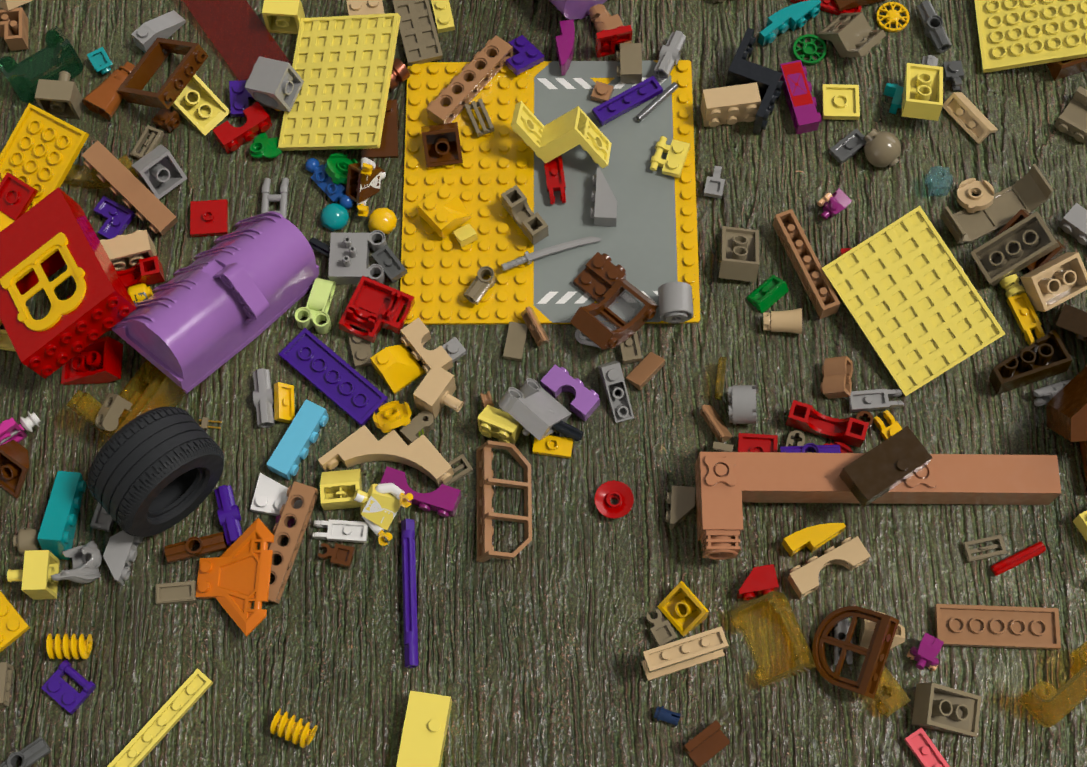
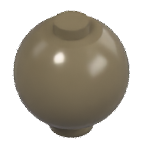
M873 129L864 137L866 140L864 147L865 157L873 166L885 168L889 165L892 167L899 161L897 157L901 154V143L893 133L888 131L878 132L876 129Z

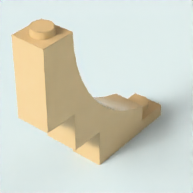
M365 425L318 459L320 466L325 472L336 468L340 461L347 468L372 461L398 462L418 469L430 477L438 486L449 482L454 475L450 464L424 434L410 445H407L395 430H392L378 441Z

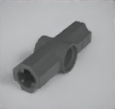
M927 0L921 2L916 6V11L924 26V34L930 38L936 52H946L951 48L952 44L943 28V19L936 14L931 2Z
M39 737L19 752L11 753L8 759L0 764V767H16V761L19 758L23 759L20 767H31L51 753L50 747L43 737Z

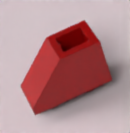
M774 564L754 567L740 587L737 598L751 600L757 595L763 594V597L775 595L779 584Z

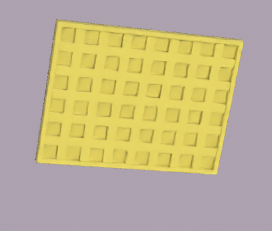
M398 13L300 19L292 67L303 79L304 83L291 111H284L278 148L281 151L380 148L401 18Z
M921 206L910 211L822 268L824 274L905 397L1005 335V332Z

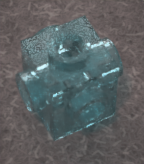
M931 167L929 173L925 175V185H928L929 196L948 195L953 184V175L950 174L949 167Z

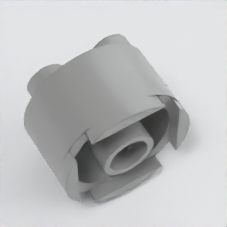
M732 385L728 387L729 423L757 424L756 385Z

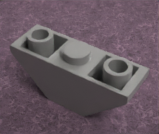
M124 531L109 538L103 554L115 581L119 585H124L125 580L129 579L131 563L136 560L138 544L144 538L131 536Z

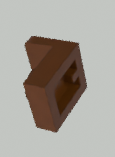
M160 109L152 119L153 124L168 133L176 129L181 121L177 111L171 112L166 109Z

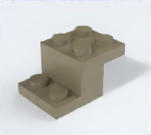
M862 12L841 13L817 34L822 40L831 41L840 57L849 58L865 57L869 50L879 45L886 36L883 30H872Z

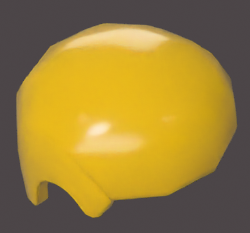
M388 208L375 209L370 214L368 220L370 232L380 230L387 235L396 228L397 224L395 213Z

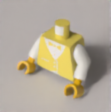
M394 483L372 484L367 493L357 489L353 497L354 501L361 503L360 514L376 536L379 535L378 542L382 546L388 545L384 537L388 541L392 540V534L389 532L385 533L384 529L388 530L400 506L404 508L409 507L411 503L408 501L413 499V494H404L405 492Z

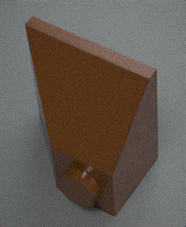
M11 440L0 445V487L15 498H18L29 470V456L26 448L15 440Z

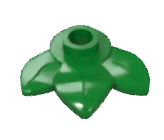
M265 132L259 134L254 139V143L250 145L249 153L251 157L275 158L282 153L281 149L278 148L280 137L268 138Z

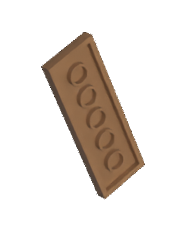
M935 604L936 638L944 642L943 646L1061 649L1058 608Z

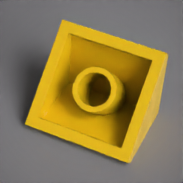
M683 581L679 582L657 606L683 637L703 622L709 613L707 608Z

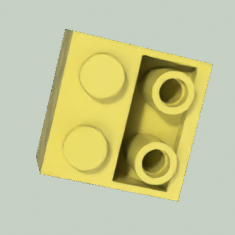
M487 405L477 418L481 434L488 438H497L499 442L515 445L523 428L509 413Z
M361 469L321 473L320 501L324 511L361 506V503L353 500L356 490L362 491Z

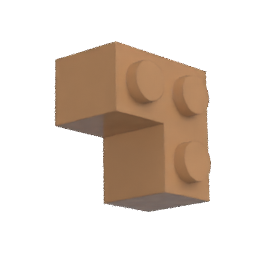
M14 8L9 11L5 9L0 10V37H4L11 51L28 49L29 19L23 8Z

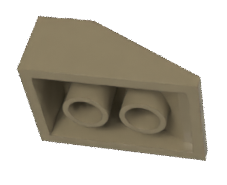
M722 226L718 278L756 282L759 269V230Z
M932 682L917 683L912 725L977 737L982 696Z

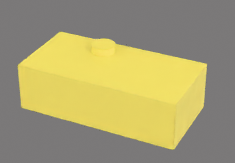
M410 691L396 767H441L452 706L451 697Z

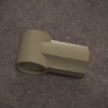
M481 267L477 272V277L464 293V297L471 303L478 305L488 289L495 285V274L491 267ZM486 275L491 276L488 280L482 279Z

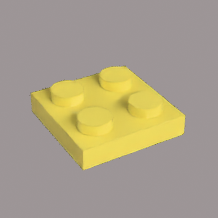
M823 84V119L859 120V85Z

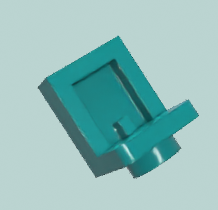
M103 47L87 54L97 74L105 75L112 71L113 63Z
M886 83L883 95L893 97L889 113L896 114L897 109L902 108V93L904 87L895 83Z

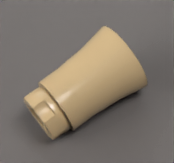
M802 308L771 311V313L764 312L763 331L771 330V332H787L802 335Z

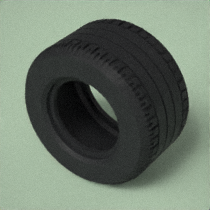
M159 407L131 420L104 444L89 469L88 488L91 495L124 532L137 537L153 536L179 523L208 497L222 475L224 454L219 445L187 411L179 407Z

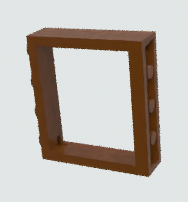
M157 37L117 91L128 103L168 110L207 59L208 55L199 43ZM170 53L185 55L157 93L142 90Z

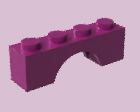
M386 467L380 484L394 483L405 492L404 494H413V499L408 502L418 505L424 511H436L438 515L443 517H454L462 496L461 490L441 484L438 489L430 493L416 492L407 484L405 472Z

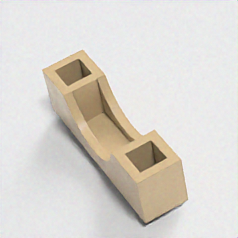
M858 536L853 539L848 537L841 542V546L837 548L832 546L825 550L824 555L821 557L814 556L807 561L808 564L803 567L798 565L792 568L787 579L799 599L817 590L819 587V572L824 567L836 564L852 571L868 562L871 556Z

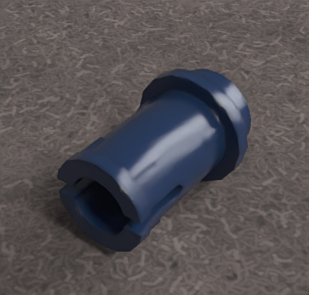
M657 706L654 718L658 722L661 720L676 727L681 716L680 713L667 710L664 706Z

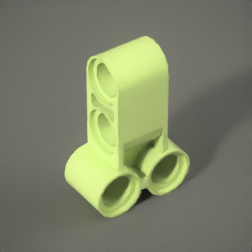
M321 278L315 279L306 307L298 308L294 315L300 329L306 328L309 330L312 326H315L319 334L330 332L332 324L328 310L335 292V281ZM303 317H308V319L304 321L300 320ZM321 321H326L325 324H322V325H319V324H318V323L321 322Z

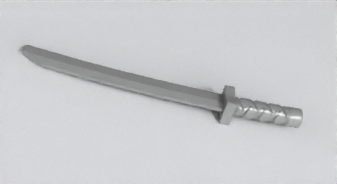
M589 236L532 253L526 251L524 256L501 264V268L503 271H506L526 262L530 265L533 260L568 249L601 241V238Z

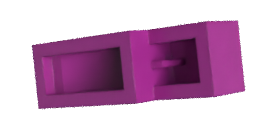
M573 19L559 21L560 36H555L561 76L566 74L573 59L575 48Z

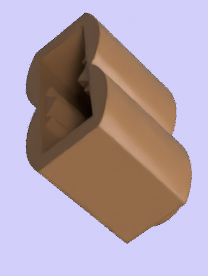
M848 356L825 358L824 365H822L824 378L820 385L821 392L828 399L850 397L853 374L852 360Z

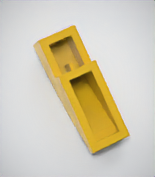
M827 523L807 527L785 537L782 545L790 556H793L806 546L812 553L844 532L846 525L844 523Z

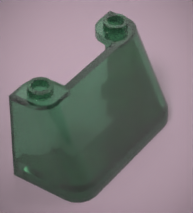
M57 26L48 30L44 36L48 46L23 61L16 63L11 56L0 58V71L19 99L24 103L35 101L34 97L39 79L58 80L59 72L66 71L70 73L71 80L83 70V64L76 51Z

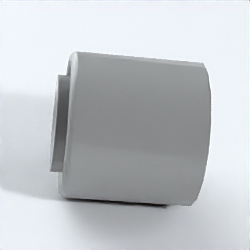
M670 282L658 288L659 316L662 321L674 324L683 323L693 317L692 286L690 284Z

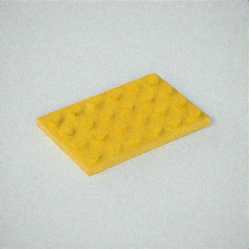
M29 103L0 154V183L8 172L38 190L37 195L27 209L28 211L55 189L61 187L89 134Z

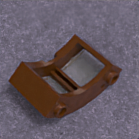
M618 278L603 295V300L600 303L579 307L570 323L601 349H613L636 333L648 319H652L656 314L658 305L630 282Z

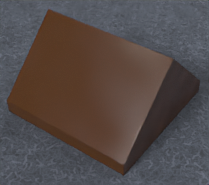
M1087 57L1046 63L1054 81L1087 71Z

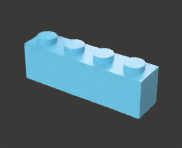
M307 399L304 401L266 464L270 471L287 480H290L292 476L297 474L299 470L298 465L302 459L304 460L307 457L310 445L318 439V432L321 427H324L328 422L329 417L325 408Z

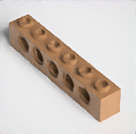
M497 35L492 40H488L485 47L475 54L473 60L463 67L462 72L458 76H454L447 88H443L439 96L428 104V118L436 124L451 123L465 108L464 104H469L504 67L506 60L513 56V46Z
M790 209L776 214L773 227L819 318L822 319L837 313L840 302L824 274L822 266L793 210Z
M294 481L293 485H290L287 490L288 499L286 504L282 505L280 521L275 524L273 529L274 542L268 543V550H273L271 575L275 576V581L269 585L268 601L280 603L320 493L317 488ZM302 500V506L299 509H295V502ZM294 518L296 520V524L293 527L288 528V521ZM284 537H288L289 543L282 547L280 544L281 540ZM277 556H281L282 562L275 566L274 559Z

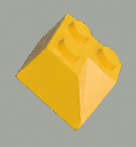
M447 183L443 184L417 205L419 215L442 239L471 218L459 196Z

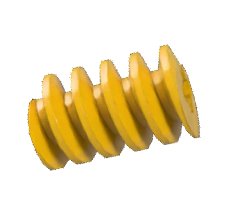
M50 633L46 640L47 654L50 659H55L56 657L58 659H63L64 657L72 659L73 657L78 660L81 657L83 660H86L90 656L93 644L91 634H88L87 639H85L84 634H80L79 639H77L76 634H72L71 639H69L68 634L65 633L63 639H61L60 634L57 633L55 639H53Z
M279 709L272 720L270 733L273 735L277 733L280 738L285 736L286 741L292 739L293 744L299 743L301 748H305L312 742L318 726L315 725L310 729L309 721L303 726L302 718L295 722L296 715L288 719L289 712L286 711L283 715H280L281 709Z

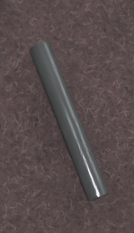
M673 82L636 116L637 120L641 122L678 88V85Z

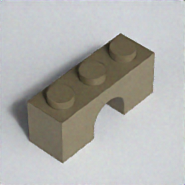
M517 185L501 194L503 207L533 245L549 236L548 225L538 212L534 214L531 211L527 198Z

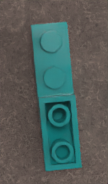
M808 0L799 2L768 17L766 28L759 34L758 43L763 47L767 43H772L777 35L786 32L788 28L792 31H795L798 27L802 28L807 20L819 14L821 1Z

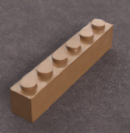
M98 140L82 154L85 160L83 162L89 170L94 169L98 173L96 176L103 183L107 181L111 185L109 189L116 196L120 194L124 198L122 202L129 209L133 207L137 211L135 214L142 221L146 220L150 224L148 227L155 234L159 232L163 236L178 222L177 217Z

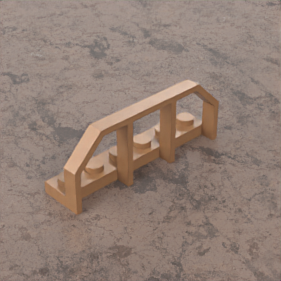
M488 440L476 449L477 562H486L491 558L511 560L532 541L531 464L514 444ZM491 448L508 450L523 468L524 482L493 478L494 473L491 465L493 451H491ZM492 485L524 489V516L494 513L492 507L494 494ZM492 519L524 523V541L512 553L494 551V546L492 545V536L494 534Z

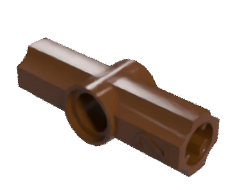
M224 532L203 537L193 536L186 541L164 546V552L168 563L189 558L199 559L206 554L226 550L227 542ZM200 544L198 550L192 551L194 545Z

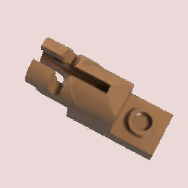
M597 4L589 9V16L595 24L594 27L597 32L624 26L619 15L611 16L603 4Z

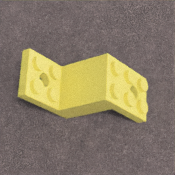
M522 101L515 105L511 123L513 131L523 139L527 146H530L536 156L541 158L545 164L580 144L582 149L587 151L596 164L598 163L602 169L608 166L612 143L579 106L544 126Z

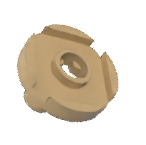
M976 178L966 179L959 184L956 199L959 205L965 208L967 212L975 213L993 204L994 188L986 180L981 182L976 181Z

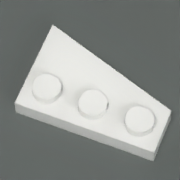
M260 473L250 510L267 515H280L281 507L283 504H286L288 499V488ZM296 501L294 504V508L299 509L302 506L303 501Z

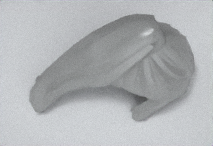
M92 540L85 545L62 551L64 557L72 558V569L62 570L58 574L51 575L53 581L70 580L81 584L93 582L100 578L99 566L102 563V555L97 544Z

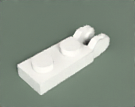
M330 519L329 521H314L313 526L328 528L327 533L313 532L312 538L367 543L369 526L366 522Z

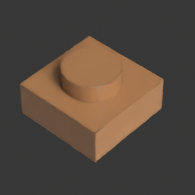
M596 81L591 94V100L601 103L608 101L611 98L614 86Z

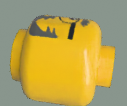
M144 283L130 286L127 290L134 304L147 300L153 295L151 287H147Z

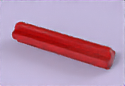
M1039 541L992 565L991 571L995 576H998L1043 553L1046 547L1043 542Z

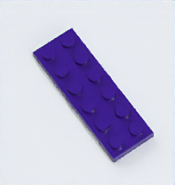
M306 328L279 353L280 358L361 427L371 419L374 412L376 413L380 406L388 401L387 396Z

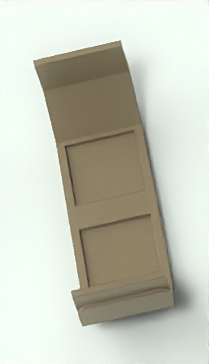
M1033 164L1030 171L1014 185L994 194L993 204L988 208L976 211L975 213H969L966 209L952 214L947 206L940 217L957 243H970L1005 226L1021 209L1026 210L1028 213L1033 212L1051 198L1054 190L1036 164Z

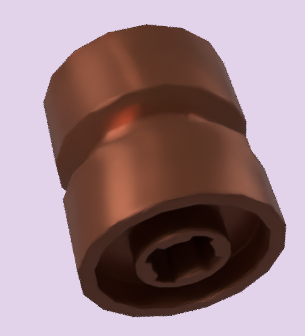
M395 58L393 62L389 92L398 87V82L403 83L410 77L407 67L398 58Z

